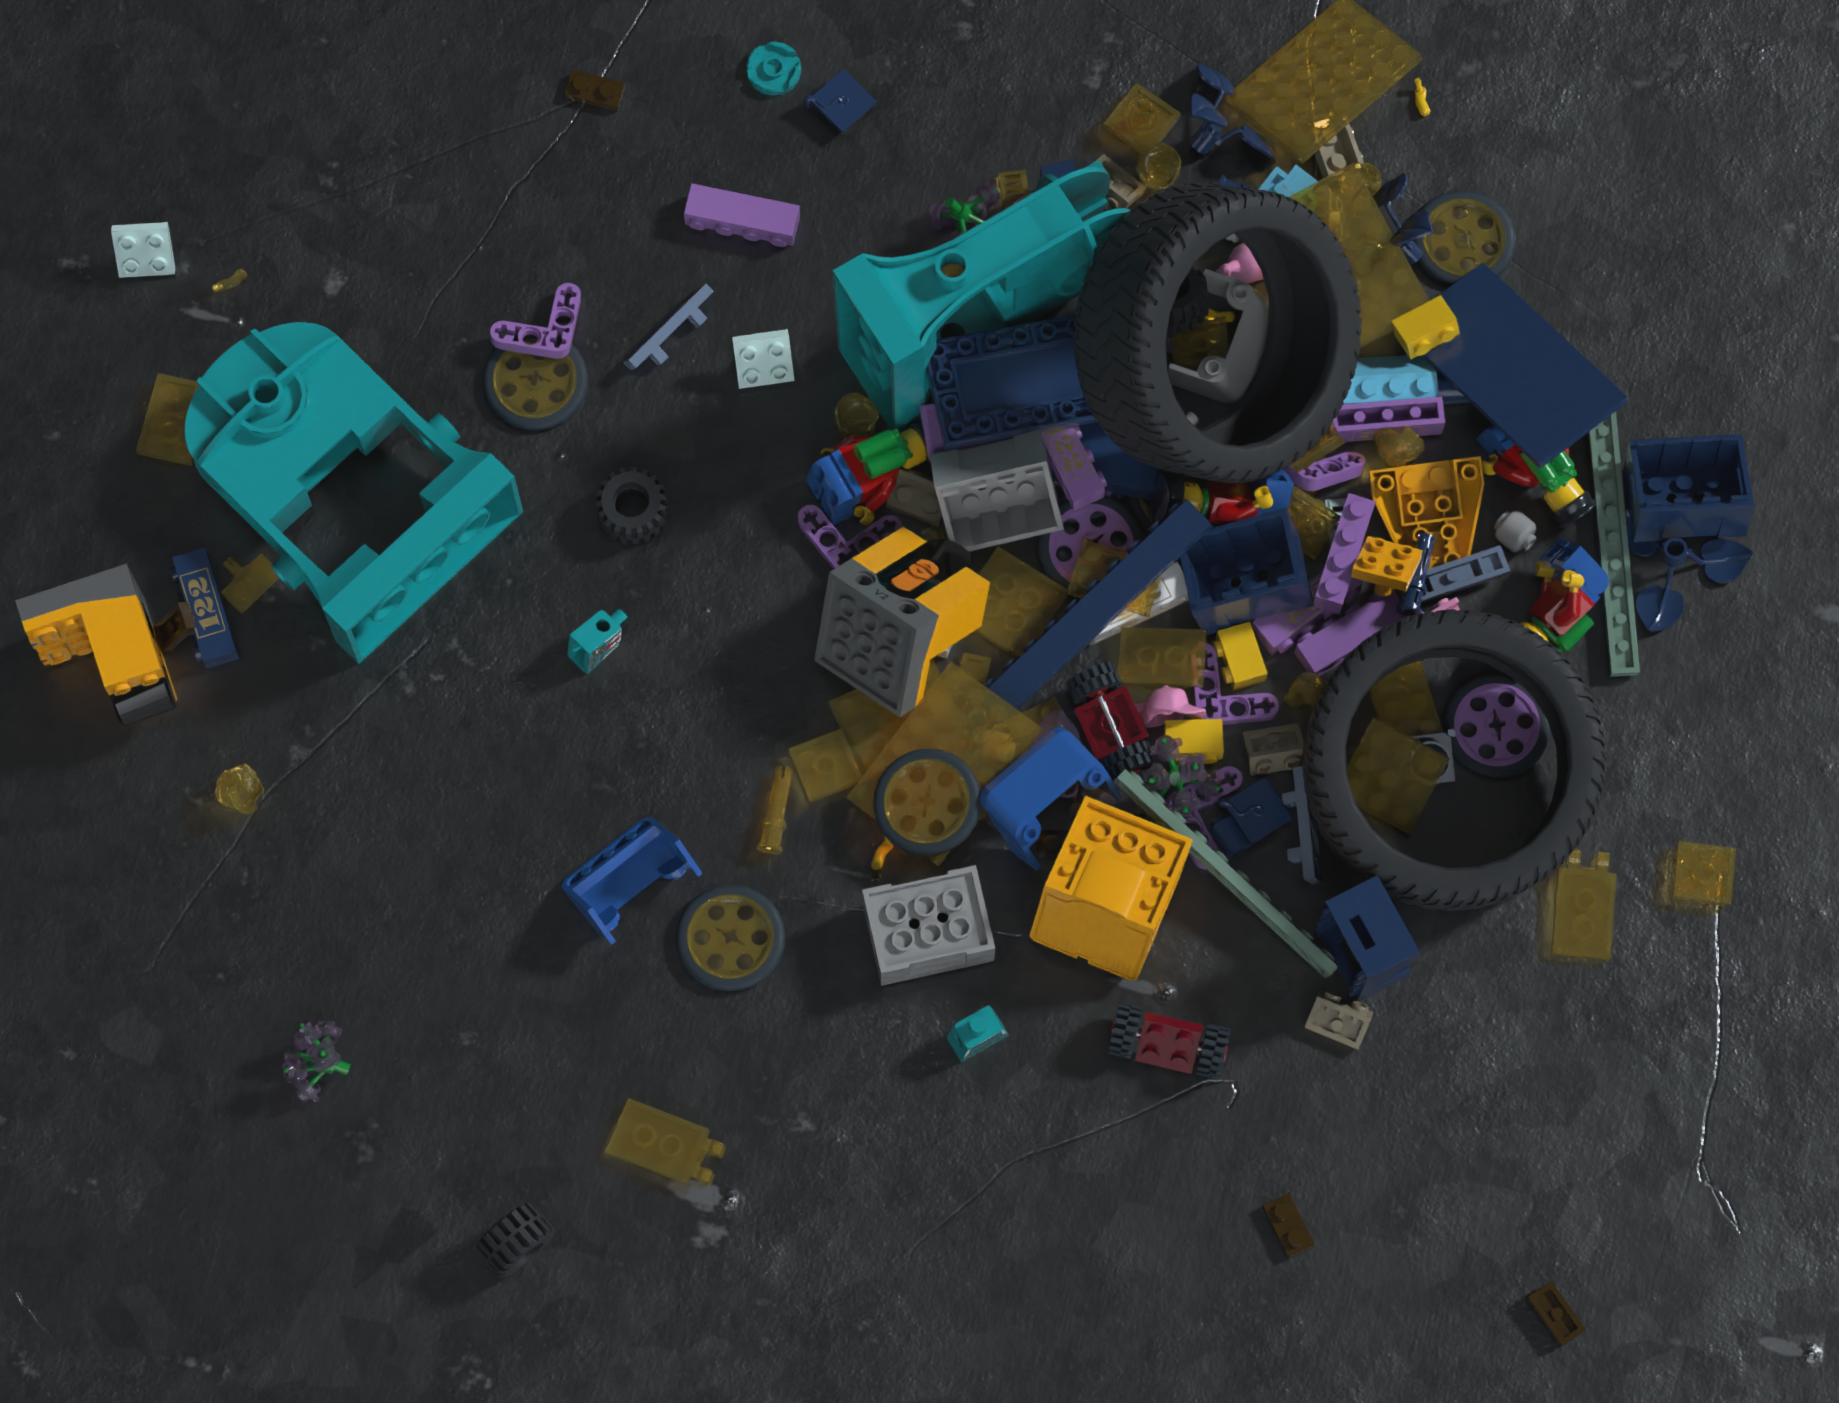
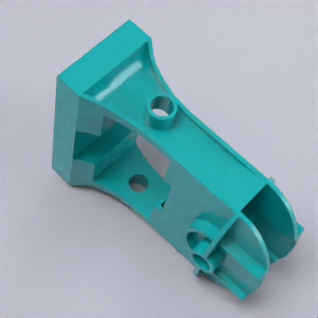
M1100 160L1083 169L1064 175L1059 179L1052 174L1043 175L1037 182V188L1026 198L959 237L931 250L893 258L862 253L833 270L838 350L891 431L898 429L900 433L905 431L908 425L917 423L921 418L919 406L933 403L926 367L937 348V339H942L945 334L951 332L964 335L1034 322L1075 297L1080 296V289L1084 286V277L1087 274L1088 267L1093 263L1092 259L1097 253V249L1103 245L1104 238L1109 235L1108 233L1111 229L1116 227L1117 222L1121 221L1122 217L1130 212V209L1117 208L1103 212L1108 204L1105 197L1110 186V175ZM955 263L963 267L964 272L958 277L951 278L945 276L941 269L947 264Z
M307 322L286 323L261 332L253 329L250 331V335L223 353L202 378H198V388L190 402L185 420L186 444L194 459L195 466L203 479L281 555L270 565L275 574L293 591L303 582L307 584L324 611L335 641L360 664L523 513L515 476L491 453L476 452L456 444L455 442L460 439V435L441 414L436 413L426 422L330 329ZM401 424L445 468L439 476L419 493L425 514L381 555H378L364 544L328 577L282 532L312 506L307 493L356 448L367 456Z

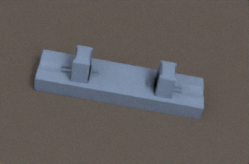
M707 284L701 285L623 362L631 371L637 368L647 357L657 365H661L669 356L659 345L686 319L695 327L701 326L707 320V317L698 307L714 291Z
M1501 545L1428 569L1424 584L1427 588V580H1429L1432 591L1429 592L1427 588V593L1422 597L1421 603L1508 575L1510 568ZM1395 589L1401 600L1403 591Z
M1302 766L1294 767L1295 791L1282 793V802L1287 808L1297 807L1300 847L1287 849L1288 860L1292 863L1302 862L1304 880L1309 881L1311 885L1323 883L1318 830L1310 813L1307 795L1304 790Z

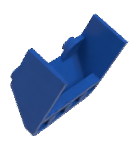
M1062 727L1054 728L991 781L982 790L980 795L982 807L1013 854L1036 871L1041 866L1029 849L1041 833V826L1036 816L1076 781L1085 789L1093 790L1099 787L1117 800L1122 798L1121 793L1103 765L1071 732Z
M647 817L638 821L567 876L562 882L561 887L592 927L612 945L616 941L610 931L618 925L620 918L617 909L660 876H663L665 879H677L686 872L687 868L698 877L703 873L680 839L653 817Z

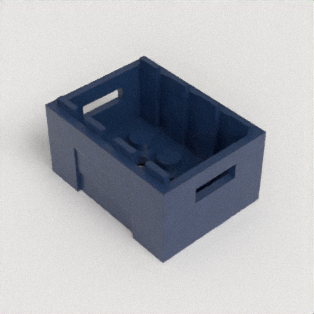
M1742 434L1629 440L1622 471L1634 542L1662 541V538L1718 535V538L1747 535L1754 509V501ZM1672 496L1675 499L1673 503H1670L1666 498ZM1694 496H1703L1702 501L1695 500Z
M1286 508L1210 528L1180 557L1191 613L1204 635L1213 634L1219 630L1232 627V625L1284 611L1290 613L1314 606L1299 531ZM1262 572L1268 573V577L1265 580L1259 579V575ZM1234 580H1241L1240 586L1236 588L1231 586Z
M1378 876L1325 901L1315 927L1314 936L1315 938L1321 937L1328 952L1335 958L1334 963L1338 966V970L1350 990L1348 993L1349 1000L1354 997L1355 1001L1360 1002L1408 977L1410 973L1409 968L1413 960L1417 959L1420 951ZM1345 941L1362 971L1356 974L1339 944Z

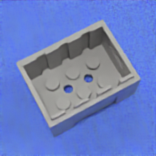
M1041 429L1016 435L1008 440L961 451L954 449L930 455L934 486L953 555L1064 529L1058 496Z
M976 865L947 871L946 875L895 886L886 884L862 890V903L881 986L994 961L995 945ZM940 913H945L948 915V921L941 923L937 920V916ZM917 919L920 922V926L917 929L910 928V920Z

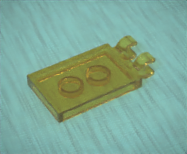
M1574 850L1566 860L1567 869H1558L1551 955L1609 961L1611 959L1617 874L1608 873L1610 853L1598 852L1595 858V869L1580 867L1581 850Z
M628 1098L606 1153L688 1185L691 1177L704 1184L711 1185L715 1174H713L712 1170L700 1165L706 1152L722 1159L726 1147H724L723 1143L708 1138L710 1133L708 1128Z

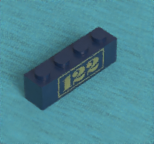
M206 548L172 557L175 566L170 568L174 583H180L182 592L178 593L179 601H188L190 610L195 616L196 628L190 633V636L195 634L198 643L193 645L197 661L203 660L205 667L208 669L239 659Z

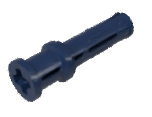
M1418 534L1416 549L1423 550L1422 558L1407 591H1403L1401 603L1397 604L1396 611L1402 616L1413 617L1422 613L1420 605L1422 597L1427 593L1424 583L1433 546L1436 538L1431 534Z

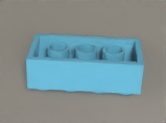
M1408 355L1356 358L1358 363L1355 375L1351 379V388L1343 402L1344 404L1439 397L1436 370L1422 356H1417L1413 359H1410Z

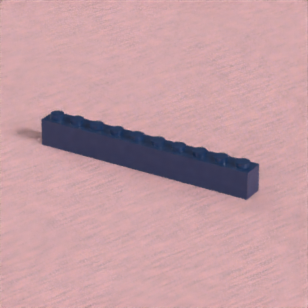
M1188 499L1184 503L1181 500L1175 503L1168 511L1170 516L1163 523L1160 520L1155 522L1147 531L1150 535L1142 543L1140 540L1134 542L1127 549L1126 552L1129 555L1120 562L1118 559L1106 569L1108 575L1100 582L1098 579L1094 580L1085 589L1087 595L1080 601L1077 599L1073 600L1064 609L1067 613L1059 621L1056 618L1053 619L1043 629L1046 633L1038 641L1035 638L1032 639L1022 649L1025 653L1018 660L1012 658L1002 668L1004 673L997 680L993 677L981 688L983 693L979 697L1003 722H1007L1213 527Z

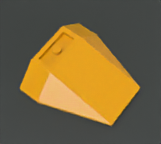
M1481 456L1369 471L1372 500L1376 501L1375 506L1393 543L1416 548L1418 534L1428 533L1433 535L1436 541L1433 546L1428 569L1471 555L1484 489Z

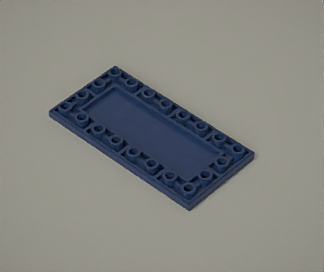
M1483 262L1440 294L1457 318L1460 334L1451 341L1442 343L1421 356L1538 468L1544 467L1628 402L1627 396Z
M1076 315L936 340L937 348L926 367V374L945 450L1013 438V436L1040 429L1041 432L1096 422L1085 401L1075 365L1074 352L1076 350L1074 349L1073 335L1076 329L1074 326Z

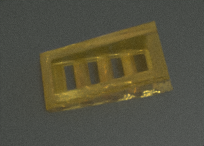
M1026 169L998 173L1002 208L1004 211L1010 207L1008 205L1014 204L1020 197L1029 195ZM1022 182L1021 185H1013V186H1006V185H1005V184H1007V183ZM1022 192H1023V194H1017V195H1009V196H1007V194H1014V193H1022Z

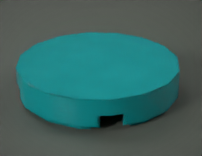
M773 41L763 46L760 45L748 57L746 66L748 79L752 86L763 94L772 96L785 94L792 90L800 79V60L795 50L785 43Z

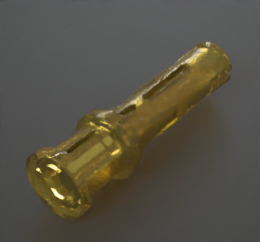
M783 766L775 767L768 814L761 821L763 833L761 842L757 844V850L764 853L781 854L783 850L780 844L782 833L787 828L784 814L793 769L785 767L783 778Z

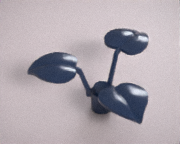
M1199 63L1196 66L1198 74L1206 83L1217 89L1218 96L1214 104L1197 93L1191 96V118L1203 119L1205 121L1189 140L1190 145L1199 153L1206 155L1214 144L1220 146L1228 138L1240 135L1246 143L1268 156L1273 164H1275L1276 157L1272 146L1262 134L1253 128L1242 125L1241 128H1235L1222 137L1219 136L1221 130L1218 126L1226 128L1228 122L1216 109L1224 93L1229 96L1234 95V87L1224 75Z
M1405 173L1382 185L1371 199L1373 208L1377 209L1383 205L1385 206L1398 229L1390 241L1392 249L1390 250L1369 239L1363 241L1361 236L1352 238L1341 246L1344 248V254L1349 258L1351 266L1364 255L1367 246H1372L1388 254L1392 259L1397 256L1406 267L1412 266L1421 258L1423 251L1413 240L1434 233L1429 213L1426 210L1418 211L1408 217L1401 226L1391 208V201L1399 198L1405 191L1408 182Z
M1629 509L1626 511L1628 547L1630 550L1643 557L1652 555L1656 548L1660 551L1664 550V560L1668 564L1665 588L1663 589L1658 585H1650L1641 590L1637 596V614L1645 628L1649 631L1664 630L1672 626L1681 617L1684 610V598L1681 593L1669 590L1674 567L1683 565L1687 556L1697 564L1705 565L1706 576L1717 583H1728L1737 579L1753 556V552L1746 546L1726 539H1714L1705 543L1701 548L1703 560L1692 553V549H1687L1685 541L1681 538H1662V541L1634 542Z

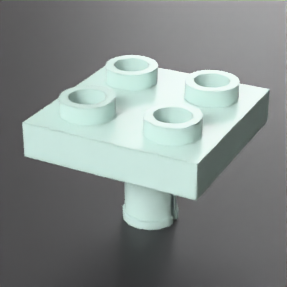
M168 222L112 225L111 234L119 278L175 274V262Z
M788 329L732 337L739 389L794 381Z

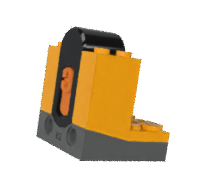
M903 526L829 572L814 661L898 717H902L922 704L930 659L982 626L990 582L972 571L973 558L962 545L946 539L925 541Z
M127 564L15 600L29 642L37 650L44 665H55L72 659V655L75 654L81 656L91 652L94 653L104 687L110 696L121 725L128 726L176 709L177 697L145 598Z

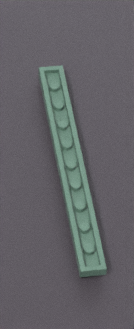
M1614 412L1588 432L1594 499L1597 500L1595 517L1600 567L1606 572L1609 579L1608 587L1602 594L1610 677L1636 676L1640 673L1616 412Z
M1125 769L1118 775L1113 782L1161 827L1193 839L1189 853L1318 973L1324 978L1332 975L1338 968L1334 963L1335 958L1323 948L1320 950L1312 943L1314 941L1313 937L1304 929L1298 930L1291 923L1292 918L1284 910L1275 909L1270 904L1271 899L1265 892L1260 889L1256 891L1249 884V878L1238 869L1234 871L1227 864L1229 862L1227 857L1220 851H1213L1206 845L1207 839L1196 830L1192 832L1185 825L1186 820L1177 811L1173 810L1171 812L1163 805L1165 803L1164 799L1155 791L1149 792L1142 785L1144 783L1143 780L1135 772H1128Z

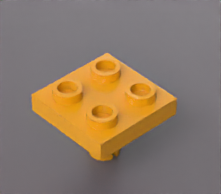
M1368 536L1352 568L1351 577L1375 583L1374 591L1380 596L1391 595L1393 588L1406 592L1421 561L1423 550L1409 545L1385 541L1382 538Z

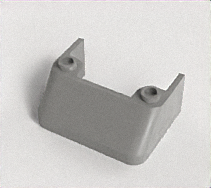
M1205 269L1203 276H1205L1208 292L1226 298L1231 307L1243 311L1226 359L1218 356H1208L1201 361L1197 372L1170 363L1168 375L1173 386L1235 406L1242 400L1254 381L1266 351L1270 324L1269 302L1248 283Z

